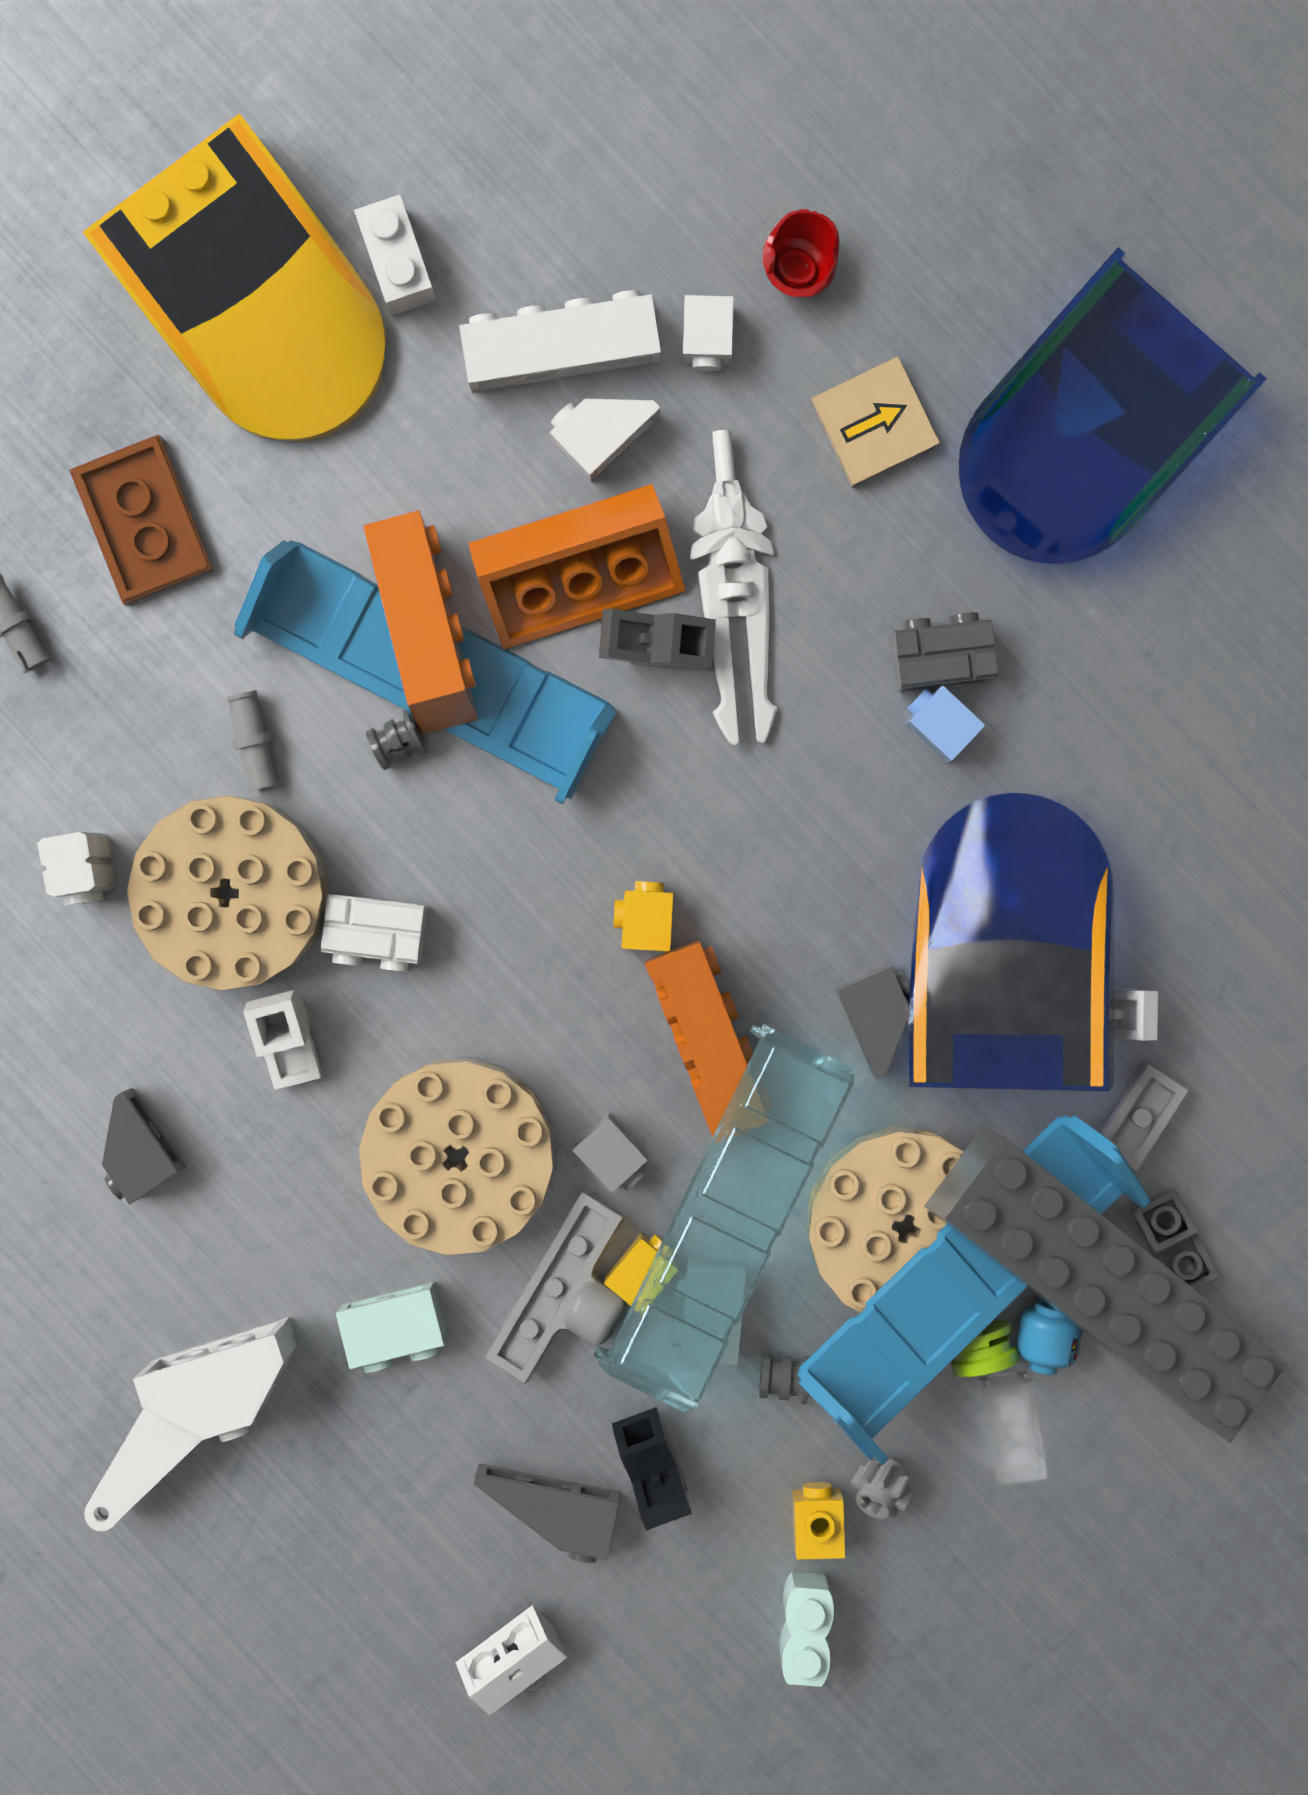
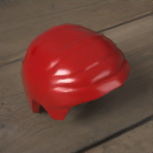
M799 209L798 211L795 210L786 214L772 228L763 245L762 263L770 283L781 293L789 297L810 298L824 291L832 283L837 268L840 238L837 227L830 218L816 211L811 212L808 209Z

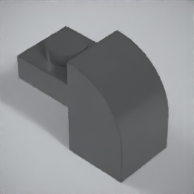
M613 608L603 609L599 658L630 662L631 665L658 668H712L716 619L678 613L652 615Z

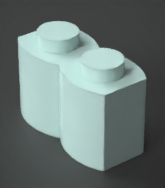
M791 1571L783 1590L786 1622L782 1628L779 1641L783 1675L786 1683L789 1685L822 1687L830 1669V1650L827 1635L834 1618V1604L826 1575L822 1573Z

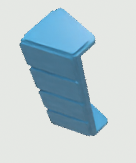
M283 540L267 552L259 563L235 622L234 635L244 639L254 631L391 703L410 711L378 584L300 542L292 540L286 542ZM462 627L465 642L458 643L462 660L469 658L477 687L470 689L478 720L445 728L444 730L558 788L559 791L554 801L563 804L566 798L571 800L617 712L613 711L614 707L608 701L549 671H544L532 665L530 661L507 649L503 650L501 646Z
M1066 1114L1063 1117H1057L1023 1150L1026 1155L1100 1214L1108 1209L1122 1194L1126 1195L1143 1209L1151 1203V1200L1145 1193L1146 1190L1118 1147L1075 1115L1071 1118ZM947 1224L937 1233V1239L928 1248L920 1249L866 1302V1308L857 1317H850L799 1367V1373L797 1374L801 1378L798 1382L799 1385L870 1461L875 1458L881 1465H884L889 1458L872 1438L1027 1288Z

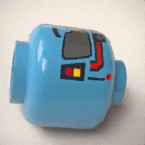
M1038 1299L1035 1305L1028 1306L1021 1313L1015 1347L1018 1355L1029 1362V1369L1040 1374L1055 1375L1058 1368L1070 1367L1076 1362L1083 1331L1044 1300Z

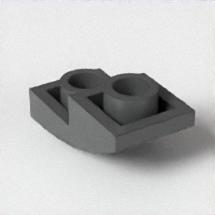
M1176 1189L1152 1200L1145 1209L1138 1207L1132 1210L1133 1216L1152 1255L1193 1289L1196 1290L1220 1277L1197 1235L1198 1230Z

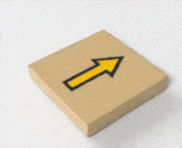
M898 356L818 394L810 400L851 487L896 467L940 444Z

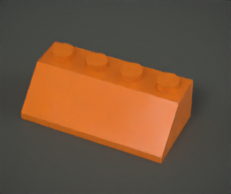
M653 484L468 543L477 578L503 650L601 619L603 609L629 610L686 591L666 518Z

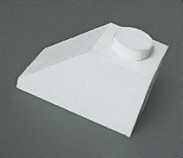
M584 399L576 407L569 403L551 421V424L554 426L549 432L551 441L592 482L660 417V407L654 400Z

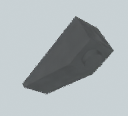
M478 1465L474 1485L558 1550L569 1552L568 1556L579 1562L595 1563L597 1558L608 1560L619 1503V1491L489 1465Z

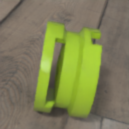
M993 1320L951 1361L954 1376H982L1016 1365L1019 1362L1016 1347L1010 1345L1008 1337L1012 1333L1010 1322L1007 1320Z

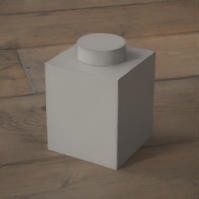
M610 1113L582 1137L572 1150L611 1193L620 1185L626 1191L629 1190L647 1173V1170L642 1165L648 1161V1154Z

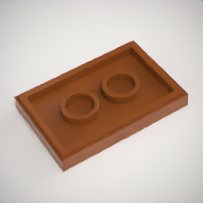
M159 434L69 469L123 605L127 606L215 571L164 441Z

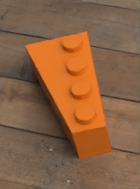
M420 510L363 525L407 705L422 734L478 720L470 689L477 687L469 658L462 660L458 643L465 642L462 626L457 613L450 615L446 600L454 597L446 568L438 570L434 556L435 554L442 553L435 524L426 526Z
M696 940L645 960L646 969L650 979H653L659 1002L666 1020L673 1031L677 1048L691 1078L693 1089L714 1143L769 1123L765 1111L774 1108L764 1081L754 1084L748 1066L757 1062L747 1036L737 1039L731 1021L739 1018L730 992L719 993L713 976L722 973L712 946L703 949L700 941Z

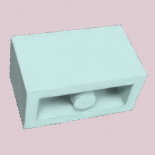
M434 1282L342 1304L336 1311L349 1369L363 1366L365 1373L392 1366L391 1359L410 1355L411 1361L433 1357L439 1354L438 1347L444 1346L448 1338Z

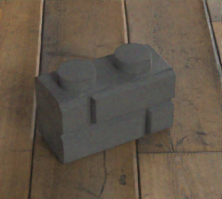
M978 612L949 616L950 624L931 626L930 618L902 621V630L894 631L891 634L898 692L924 689L926 687H941L942 685L950 686L993 681L998 678L992 620L979 621Z

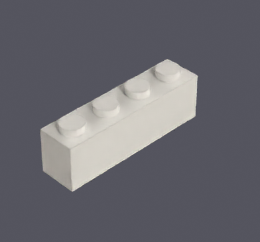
M627 290L612 295L613 301L594 303L592 298H578L565 302V308L546 311L545 306L535 305L517 310V316L498 319L496 313H484L470 317L469 324L459 325L468 384L471 391H484L661 362V349L652 294L641 296V291Z

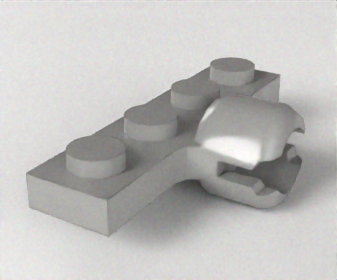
M587 1192L580 1194L487 1352L485 1359L525 1384L530 1381L555 1336L561 1329L569 1330L593 1346L604 1344L611 1338L624 1317L628 1303L603 1282L599 1281L595 1272L598 1263L626 1216Z

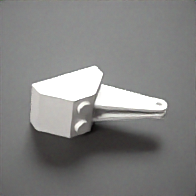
M289 1317L152 1360L133 1378L143 1410L85 1508L84 1517L89 1527L96 1531L111 1529L202 1440L219 1435L220 1441L225 1442L241 1437L249 1432L247 1426L257 1421V1416L268 1403L298 1345ZM100 1507L106 1508L109 1515H103L100 1512Z

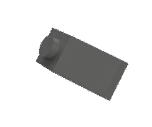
M888 965L835 988L872 1075L876 1079L886 1076L911 1014L907 1001L914 998L904 972L895 974L893 968Z
M133 1088L123 1091L114 1097L102 1166L108 1173L104 1176L108 1188L118 1199L125 1198L130 1205L181 1171L186 1165Z

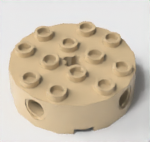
M228 795L190 801L158 821L135 853L127 888L133 928L153 960L186 983L221 991L269 982L299 963L306 951L310 949L322 932L328 894H330L324 858L302 826L273 805ZM230 879V886L239 889V897L230 899L228 906L227 898L221 897L220 890L227 887L228 880Z
M472 1058L434 1060L394 1082L370 1111L359 1146L362 1186L380 1220L409 1244L443 1255L485 1252L517 1235L542 1205L555 1165L552 1124L536 1093L507 1068ZM452 1145L456 1150L463 1146L469 1151L465 1158L467 1165L464 1166L461 1162L452 1164L448 1160L451 1154L448 1146Z
M891 1126L856 1138L848 1146H844L827 1160L810 1191L806 1232L820 1275L843 1304L861 1313L866 1308V1302L920 1249L928 1248L937 1239V1233L946 1224L926 1209L924 1205L965 1150L962 1147L930 1130ZM909 1215V1219L915 1226L912 1230H905L903 1235H899L893 1223L894 1221L902 1222L905 1216Z

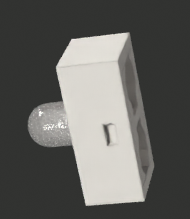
M532 1605L455 1663L469 1698L491 1715L522 1691L527 1693L539 1691L545 1683V1674L564 1661L567 1656L553 1624Z

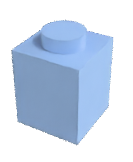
M943 685L934 693L926 687L907 707V710L913 715L905 725L946 763L952 761L985 726Z

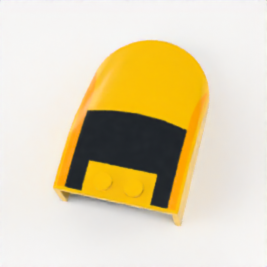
M240 113L83 231V234L210 400L230 421L241 429L261 438L292 441V443L316 440L328 436L349 424L364 410L374 396L383 376L382 371L387 346L384 321L376 301L323 224Z

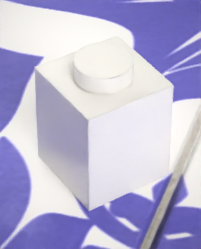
M685 295L683 364H692L693 370L701 372L720 371L721 365H731L733 296Z

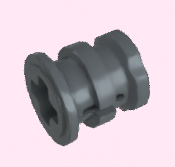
M408 709L403 711V720L395 722L391 719L383 723L384 728L379 731L373 728L366 731L372 752L380 767L384 770L391 768V762L399 759L400 762H404L410 759V753L416 750L422 755L428 753L425 738Z
M762 1355L759 1398H767L769 1394H777L779 1400H789V1396H798L800 1403L806 1404L809 1394L799 1385L798 1382L801 1378L797 1374L799 1373V1367L810 1356H804L801 1363L792 1362V1357L782 1356L781 1361H774L770 1355Z

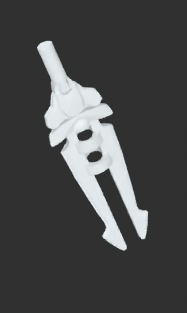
M717 430L712 432L716 482L714 483L713 492L708 500L706 509L694 518L693 533L698 535L700 539L692 544L690 554L692 560L709 554V565L699 571L698 576L704 618L716 619L713 664L721 702L712 713L727 741L731 745H736L739 742L728 617L746 616L756 740L758 743H764L771 731L778 708L772 705L767 698L769 652L768 568L756 561L755 553L772 556L774 551L771 541L761 534L767 528L764 514L750 505L747 497L741 490L739 481L735 479L731 430ZM730 563H741V566L736 568H724V565ZM744 597L743 601L727 602L730 598Z

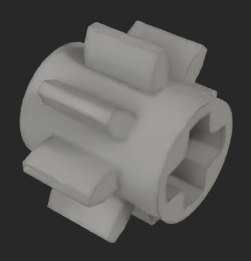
M890 1458L884 1465L873 1459L869 1460L866 1466L861 1465L851 1481V1485L859 1489L855 1496L859 1508L869 1516L877 1519H885L889 1515L894 1518L899 1510L905 1511L915 1493L906 1487L910 1481L906 1468Z

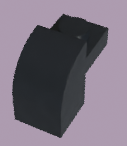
M657 1407L611 1423L619 1456L632 1483L640 1518L646 1531L692 1514L686 1493L688 1491L686 1482Z

